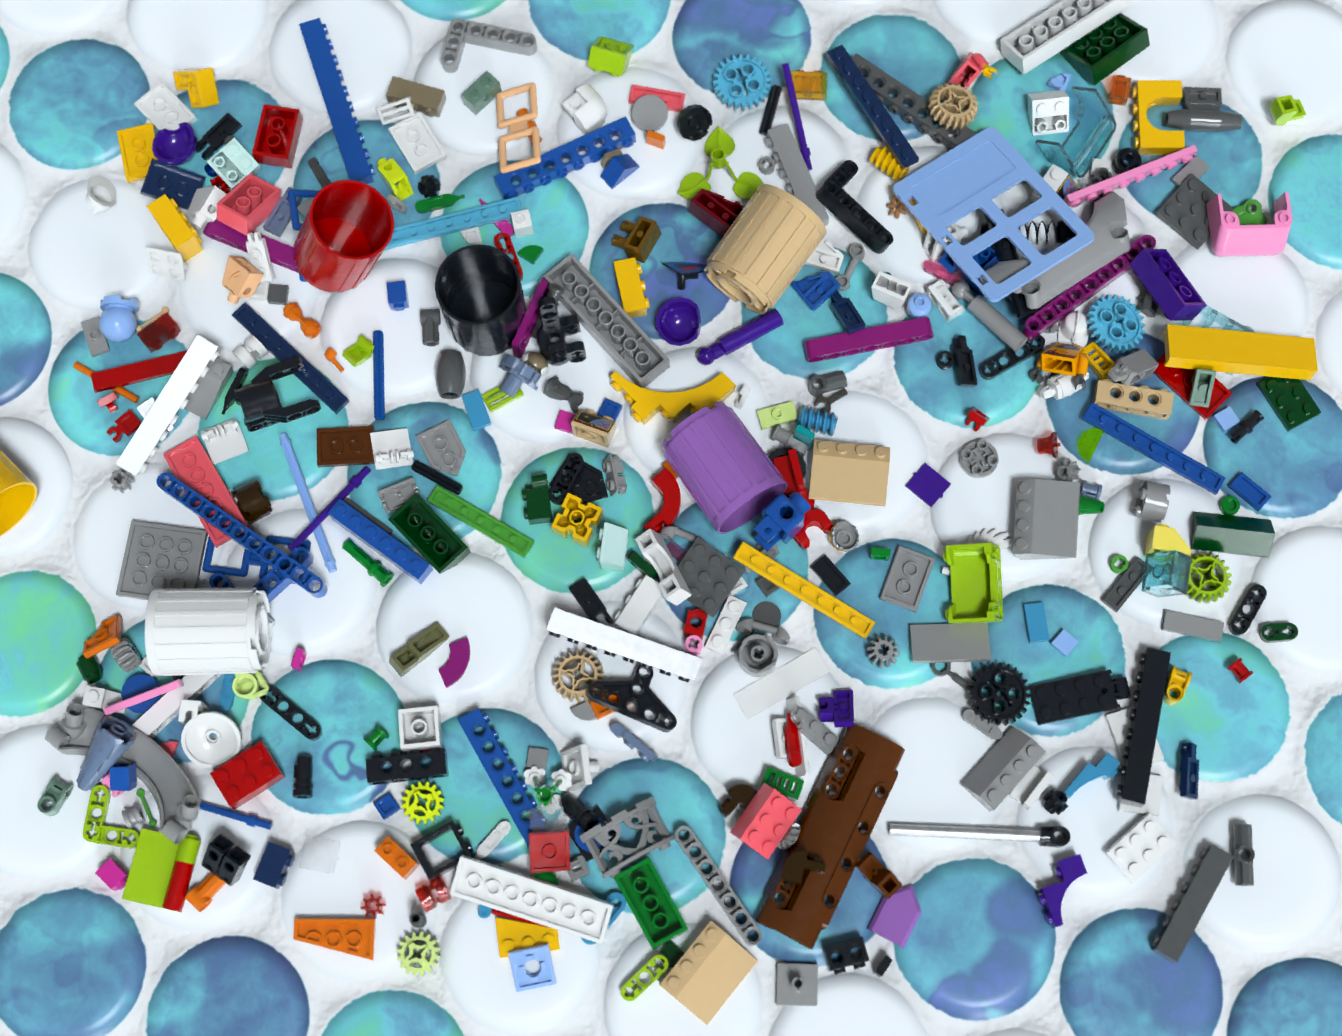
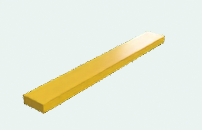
M745 542L741 543L732 558L863 639L867 638L875 624L873 620Z

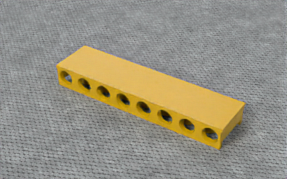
M1167 324L1162 333L1166 358L1164 367L1195 370L1196 368L1216 370V372L1310 380L1318 372L1314 338Z

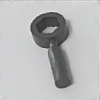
M950 662L945 663L946 670L942 673L935 669V663L931 664V671L934 675L938 677L949 675L953 681L967 691L972 689L968 686V681L950 671Z

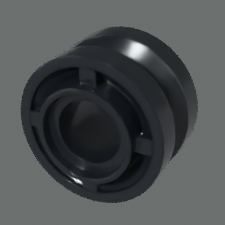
M1123 148L1113 159L1112 167L1114 172L1119 175L1141 166L1142 159L1135 149Z

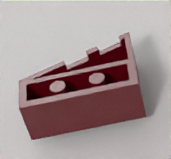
M702 188L691 200L689 212L723 237L744 206L740 205L741 202H732L724 199L722 195Z

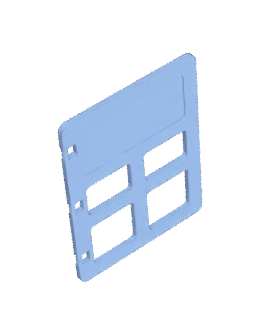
M994 127L982 130L897 182L893 187V192L898 199L906 205L914 217L991 302L1000 301L1094 240L1093 231ZM1026 181L1041 198L1015 215L1007 217L992 200L1018 183ZM912 198L917 204L912 206L908 200ZM976 209H981L996 226L968 244L961 245L946 228ZM1052 209L1076 236L1050 253L1042 255L1021 233L1019 228L1047 210ZM947 237L952 243L947 245L942 239ZM1002 238H1008L1029 261L1030 265L1002 283L996 284L972 257ZM981 276L987 281L984 285L978 280Z

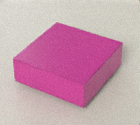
M560 410L554 428L573 434L571 423L576 414Z
M296 648L290 666L294 670L301 671L307 653L303 649Z

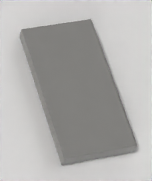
M988 623L910 625L909 627L912 663L991 661Z

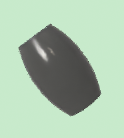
M444 350L439 355L435 369V380L441 398L457 399L462 394L466 380V369L460 351Z

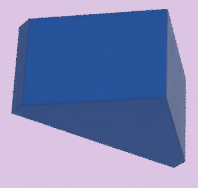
M628 153L614 156L600 175V178L613 190L639 169L640 166Z

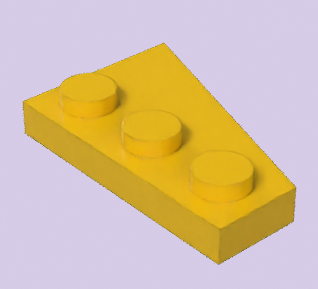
M495 917L500 958L509 957L508 952L546 943H549L550 951L560 950L557 929Z

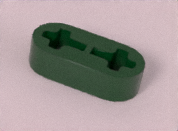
M632 550L626 557L628 562L644 576L647 575L652 579L658 576L655 568L635 551Z
M1293 623L1266 624L1259 631L1260 639L1266 643L1289 642L1298 635V628ZM1288 628L1293 633L1288 637L1287 633L1281 634V632ZM1269 629L1270 632H1276V634H1273L1269 638V636L1267 634L1265 635L1264 632H1266Z

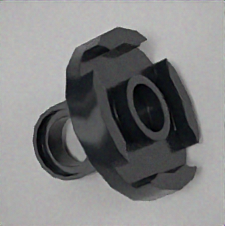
M694 104L680 111L676 124L677 130L683 138L696 141L708 134L707 130L710 125L712 126L713 121L712 115L705 107Z

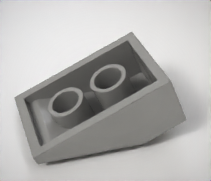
M217 358L214 362L210 361L207 365L210 368L204 378L200 376L197 381L199 386L194 394L190 392L186 398L189 402L184 408L205 420L208 418L234 372L231 365Z

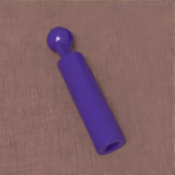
M774 308L719 338L718 342L701 348L697 354L699 363L706 366L710 365L719 357L729 355L784 325L780 313Z

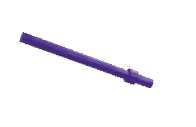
M789 63L782 64V69L799 140L800 152L808 170L811 171L813 170L810 160L811 152L810 148L807 147Z
M365 466L356 476L354 475L349 480V484L287 548L292 552L295 548L299 547L329 516L328 512L340 498L343 501L355 488L357 489L371 470Z

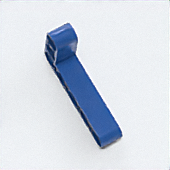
M297 547L288 554L289 557L306 569L312 565L314 560L312 554L304 547ZM306 554V558L299 561L300 556ZM286 563L283 566V570H286L290 563ZM272 569L252 588L264 590L270 603L292 581L275 569ZM219 572L214 573L209 579V584L212 588H237L230 579ZM224 580L223 584L217 587L218 582ZM277 580V584L274 587H270L271 582Z

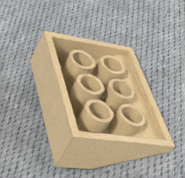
M814 440L808 499L885 507L890 447Z
M710 921L661 982L660 987L703 1023L708 1025L758 961L727 933Z

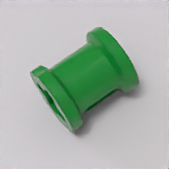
M376 725L375 730L368 737H364L363 740L376 751L378 749L377 746L385 738L388 739L389 736Z

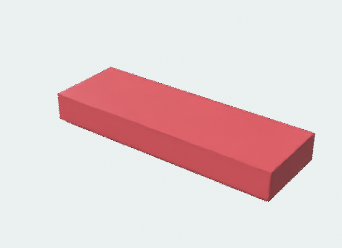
M632 84L629 96L630 104H634L638 98L644 95H656L665 102L668 110L675 112L683 110L685 93Z

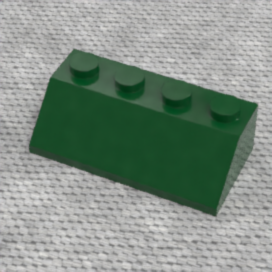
M417 493L388 518L439 574L458 565L471 553L465 543Z

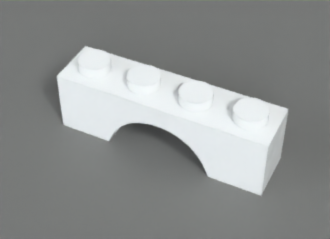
M649 528L635 540L642 554L657 571L660 578L658 586L667 601L677 606L692 594L662 536Z

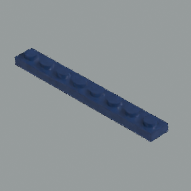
M840 45L828 51L826 57L902 170L917 163L919 157L844 46Z
M244 302L232 314V317L251 335L256 337L280 362L300 357L304 366L294 375L335 414H338L350 402L347 397L248 304Z

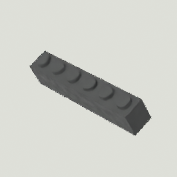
M1213 844L1207 847L1204 846L1199 854L1201 859L1198 865L1194 864L1189 873L1192 875L1189 882L1185 881L1180 889V892H1182L1179 899L1176 898L1171 906L1173 911L1170 917L1166 916L1162 922L1161 927H1163L1161 934H1157L1152 941V945H1154L1152 951L1172 963L1178 962L1234 857Z

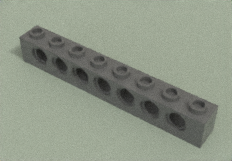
M856 53L853 56L852 60L861 73L867 76L865 79L881 103L893 114L901 116L906 123L916 126L921 133L928 134L936 143L944 145L950 151L975 135V132L965 125L962 129L957 126L954 130L952 126L946 129L944 124L940 125V128L934 127L933 125H939L940 121H934V116H930V110H928L929 101ZM893 94V95H895L896 97H895V98H891L889 95ZM905 104H908V105H910L911 107H910V108H906V107H904V105H905ZM923 114V115H925L926 117H925V118H921V117H919L918 115ZM949 134H953V135H955L956 137H955V138H951V137H949L948 135H949Z

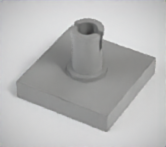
M777 963L776 1005L817 1006L818 965Z

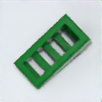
M767 767L761 786L765 783L782 795L798 800L805 781ZM771 774L775 775L772 785L768 783ZM781 777L780 787H776L778 778ZM786 780H789L790 782L786 791L783 788ZM795 782L797 787L795 792L791 793L793 783Z

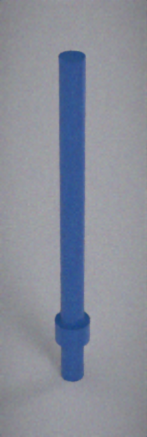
M203 801L200 802L199 809L245 822L246 825L251 827L258 826L268 830L272 828V822L260 819L257 815H246Z

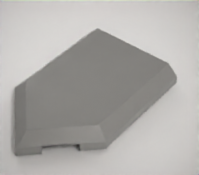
M449 419L416 435L432 469L458 476L466 450Z

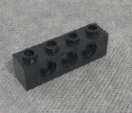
M432 748L430 752L422 753V750H413L407 755H402V752L391 753L390 757L372 755L371 759H366L367 783L370 786L449 777L447 753L441 748ZM426 759L432 760L429 768L422 767V763ZM405 762H412L410 770L404 771L402 769ZM392 764V770L389 773H384V765Z

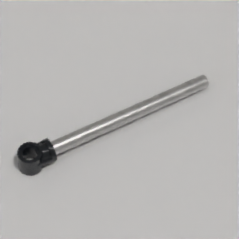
M889 824V836L1039 842V846L1061 848L1068 844L1071 837L1068 829L1063 826H1040L1039 830ZM1055 832L1063 834V842L1055 840Z

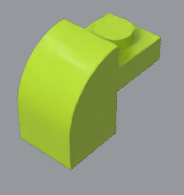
M1292 95L1275 98L1268 107L1277 126H1283L1288 121L1302 119L1306 116L1300 99L1294 100Z

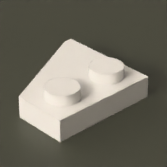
M822 239L804 265L839 274L844 255L839 250L834 249L828 240Z

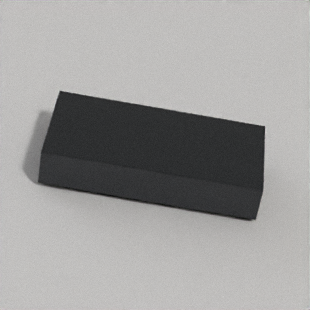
M826 555L811 566L812 571L835 597L851 584Z

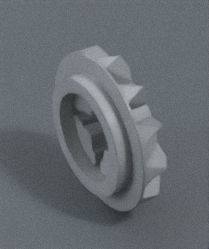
M794 821L778 844L777 847L779 849L785 850L796 842L800 833V824Z

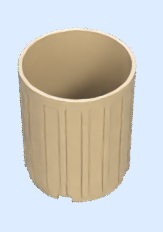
M761 184L706 260L707 264L704 271L708 270L707 278L727 297L736 303L738 300L746 303L745 308L750 311L764 314L768 309L774 307L827 233L826 227L822 220L807 205L790 193L773 185Z

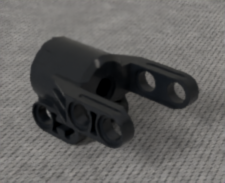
M544 297L540 299L538 304L543 325L537 333L539 353L546 358L548 364L553 366H561L569 360L572 363L584 361L586 359L584 343L582 341H575L568 344L565 343L564 339L566 336L581 332L578 316L569 315L559 318L555 298ZM553 337L559 338L558 342H551L550 340Z
M300 357L267 366L251 381L250 385L233 390L236 404L241 405L245 418L243 419L244 425H246L249 432L257 431L279 422L287 423L321 410L318 400L309 399L282 408L278 393L272 381L297 373L304 366Z

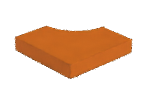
M119 614L102 621L97 632L84 641L83 655L86 659L121 642L122 618Z

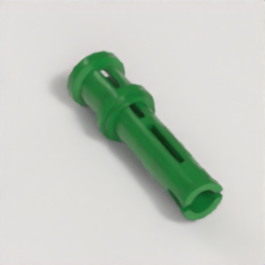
M351 539L344 543L342 549L366 568L368 575L377 579L380 582V586L385 587L393 579L394 574L392 572H388L383 568L381 562H375Z

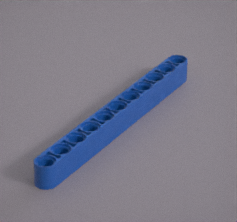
M162 473L158 476L157 486L171 498L313 597L322 598L326 595L328 587L317 575L173 475ZM171 481L170 485L165 487L166 482ZM182 491H186L184 496L179 497ZM200 501L199 506L194 507V504ZM212 511H215L214 516L208 518V517H209V514H210ZM230 521L229 526L226 527V528H223V525H224L226 522ZM241 532H245L242 538H238ZM256 542H260L259 547L253 549V545ZM275 552V556L272 559H268L269 554ZM286 563H290L289 568L283 570V566ZM305 573L304 579L298 580L299 575ZM316 584H321L317 591H313V587Z

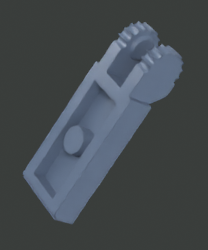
M291 187L280 198L263 226L265 231L279 238L291 220L288 191L293 189ZM296 197L297 207L301 204L303 197Z
M613 723L610 726L611 732L617 738L626 739L623 742L632 750L635 747L640 751L639 756L646 762L651 760L653 763L657 760L658 756L622 725Z

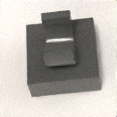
M1146 292L1145 297H1138V300L1143 305L1136 306V309L1144 312L1147 317H1155L1158 305L1154 302L1151 293Z

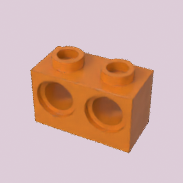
M389 836L374 850L405 880L419 867V864Z

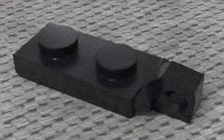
M959 335L953 339V356L958 386L975 387L978 383L973 352L967 346L966 336Z

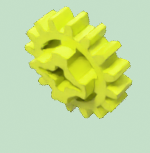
M419 781L418 787L412 784L411 791L405 790L408 794L407 797H402L406 804L401 805V807L407 809L403 814L405 816L411 815L409 820L412 822L416 819L417 825H420L421 821L428 825V820L434 823V816L441 817L438 811L444 810V806L440 805V803L445 802L444 798H439L442 795L441 790L435 792L437 786L433 785L430 788L429 782H426L425 786H423L422 782ZM426 790L431 792V794L429 793L425 795L422 794L420 791ZM414 795V802L410 805L411 798ZM419 796L426 801L427 810L419 806L421 804ZM434 802H436V806H435L434 810L432 811V810H431L432 804H433ZM423 812L426 816H418L415 813Z

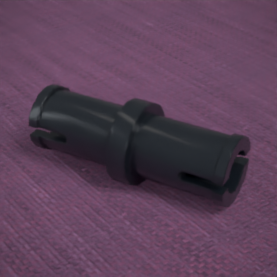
M1255 410L1245 421L1239 422V426L1228 434V438H1231L1230 441L1237 444L1246 434H1250L1253 428L1264 420V417L1261 416L1262 414Z

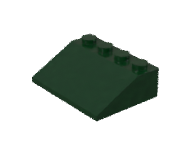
M1118 13L1059 53L1082 78L1095 86L1150 46L1148 30L1122 13Z

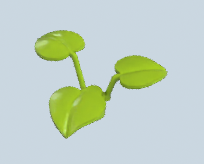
M719 126L711 133L705 143V153L712 160L709 164L707 177L704 179V176L698 172L689 173L681 181L678 194L692 200L702 188L711 191V185L707 181L710 179L713 167L717 169H722L724 166L727 167L732 178L736 181L733 186L734 193L741 199H750L759 185L764 183L752 172L741 173L739 179L735 176L729 166V162L726 161V157L730 156L735 150V142Z

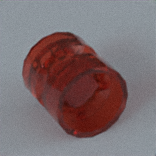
M440 876L432 879L428 886L423 884L415 889L416 895L426 912L436 908L437 903L443 904L452 899ZM436 889L438 893L437 897H434L433 893L431 892L432 890Z

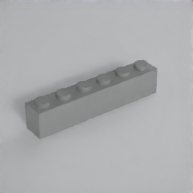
M785 123L767 130L765 142L767 147L773 151L772 158L775 164L778 163L781 179L786 181V191L807 205L827 226L829 216L824 205L816 197V186L789 124Z

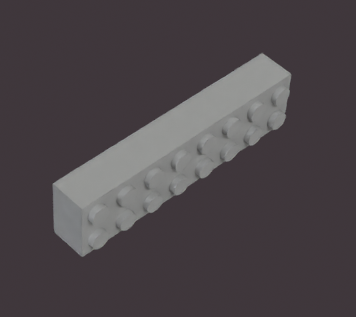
M572 253L543 276L545 280H548L549 284H557L564 288L565 291L561 294L559 301L572 315L578 316L579 323L637 386L645 388L670 367L669 358Z

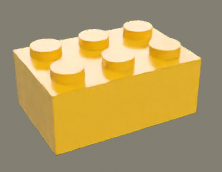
M166 194L146 206L176 251L182 253L184 262L203 251L200 246L202 243L201 239L183 212L180 211L173 198L169 200Z

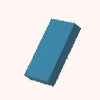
M479 389L461 395L473 431L490 426L491 422Z
M1044 603L1024 604L1023 608L1029 643L1049 641Z

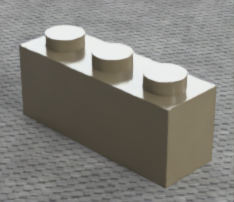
M395 76L392 77L386 93L388 103L410 96L412 99L411 103H413V108L416 112L424 113L429 117L436 116L439 118L447 99L444 90ZM405 102L394 107L406 106L407 103Z

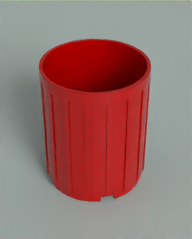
M341 180L322 188L313 199L294 242V261L304 279L319 290L338 293L354 289L365 280L390 242L393 234L394 218L388 202L376 189L359 181Z

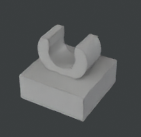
M582 855L570 860V871L567 872L572 882L590 874Z

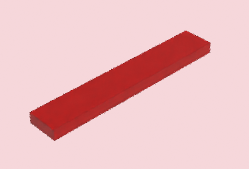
M187 351L91 373L94 391L98 393L172 375Z

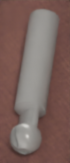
M958 281L952 286L954 297L965 299L969 303L968 310L1012 350L1017 352L1025 345L1028 338L981 295L974 297L970 293L969 285L966 282Z

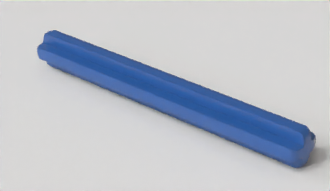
M378 330L373 332L375 420H384L383 331Z

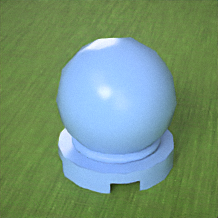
M121 295L104 296V299L100 300V308L104 311L99 320L101 332L110 341L123 342L129 340L135 334L137 328V319L134 314L138 312L139 302L131 297L130 301L121 299Z

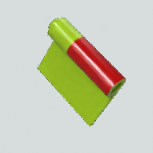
M141 828L122 899L182 913L201 841L197 840L198 836L186 834V837L180 843L174 844L160 832Z

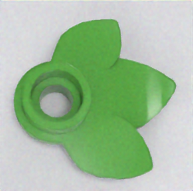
M1255 199L1246 201L1244 205L1236 206L1232 211L1238 216L1240 225H1266L1267 220L1266 216L1261 212V203ZM1250 205L1255 206L1256 210L1254 212L1250 211Z

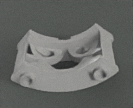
M653 797L635 804L627 811L625 809L610 817V820L596 825L579 836L582 843H586L602 872L601 876L603 878L610 876L612 879L621 873V869L657 849L663 851L671 846L670 842L675 837L670 835L654 806L656 801ZM632 818H637L638 823L642 822V825L632 824ZM623 822L628 828L633 830H642L641 838L636 848H626L615 844L621 835L620 823ZM654 827L661 840L655 841L652 836L657 835V833L649 831V828ZM613 830L616 832V836L610 842L609 840L612 836H609L608 832ZM593 839H595L601 846L604 847V849L601 852ZM646 842H648L650 845H652V846H650V847L644 849V847H645V845H646ZM608 850L612 851L608 860L613 857L617 859V863L610 868L603 858V854ZM623 855L632 856L623 861Z

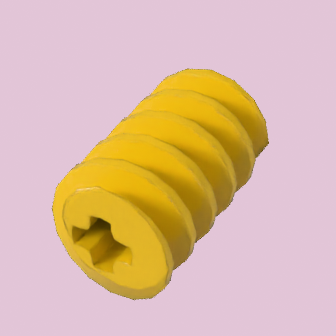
M881 146L877 147L871 155L869 162H875V167L877 168L881 166L882 172L887 170L886 175H892L894 181L897 179L898 182L901 181L908 173L910 166L902 170L896 159L892 156V153L890 151L886 152L887 146L880 148Z

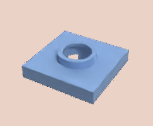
M549 943L508 952L517 992L557 983ZM538 960L540 969L535 973L528 972L525 967L526 962Z

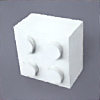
M438 706L398 709L400 749L403 752L443 748L441 717Z

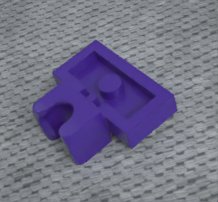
M853 690L833 691V697H820L818 699L820 707L819 719L821 722H834V727L854 726Z

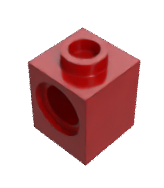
M700 609L688 611L684 628L685 637L697 635L703 640L708 614H705V611ZM697 619L702 624L699 627H693L691 622Z

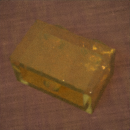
M803 70L791 71L795 94L798 100L826 101L827 72L819 70L813 72H805Z

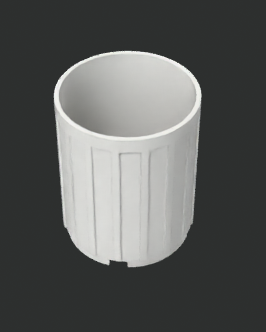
M256 588L153 589L148 599L145 616V647L148 664L153 675L242 674L265 670V667H262V665H268L271 650V622H268L267 612H270V606L266 592Z

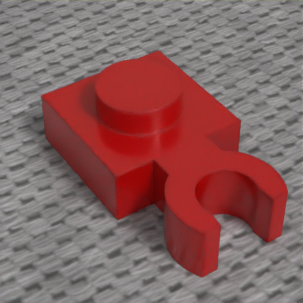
M129 409L115 421L118 426L109 428L107 434L111 436L113 433H117L116 437L113 438V441L117 443L122 439L124 433L128 437L139 428L141 422Z

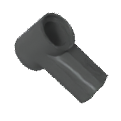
M421 309L420 321L423 345L428 347L439 345L440 309Z
M842 370L823 376H813L808 388L809 393L814 397H820L826 392L847 387L845 373ZM818 383L822 388H815L813 384Z

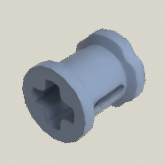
M1083 480L1080 487V495L1099 500L1102 485L1089 484Z

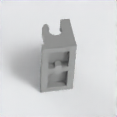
M413 477L377 491L386 514L401 508L416 493L421 497Z

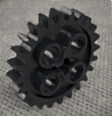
M993 662L989 667L984 665L982 670L978 669L976 671L977 675L971 677L974 682L968 683V686L972 688L967 691V694L972 695L968 701L974 703L970 708H977L975 715L982 714L981 721L988 718L989 725L993 721H995L996 726H999L1001 722L1006 726L1009 724V721L1013 724L1016 722V718L1020 719L1023 717L1021 713L1027 712L1024 706L1030 705V702L1026 700L1031 697L1030 694L1026 693L1030 687L1024 686L1028 680H1021L1023 673L1017 675L1015 673L1016 667L1009 670L1010 665L1007 664L1003 668L1002 662H999L997 667ZM997 676L1003 680V684H998L995 678ZM986 689L989 692V697H985L981 690ZM1000 691L1001 695L998 697L996 694ZM1009 691L1016 694V699H1012L1009 696ZM996 703L1002 706V712L996 710Z

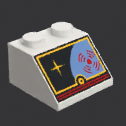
M1052 164L1043 177L1062 199L1066 195L1080 190L1070 174ZM1035 190L1030 199L1033 203L1041 198ZM1052 209L1047 210V212L1061 220Z

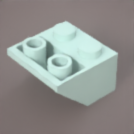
M235 138L207 161L231 189L236 187L250 173L256 175L262 170L260 165Z
M604 522V528H600L599 540L602 546L597 549L598 563L601 564V569L625 570L629 537L627 529Z

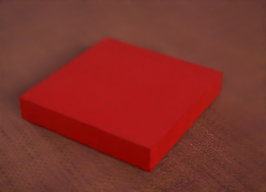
M568 829L528 832L530 873L570 871Z

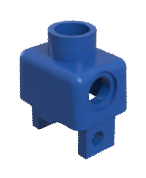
M794 492L789 498L784 494H779L762 510V521L754 528V531L757 533L754 540L767 552L780 540L787 544L804 527V514L811 506L798 492ZM783 516H789V517H791V518H790V519H784V518H782V517H783Z

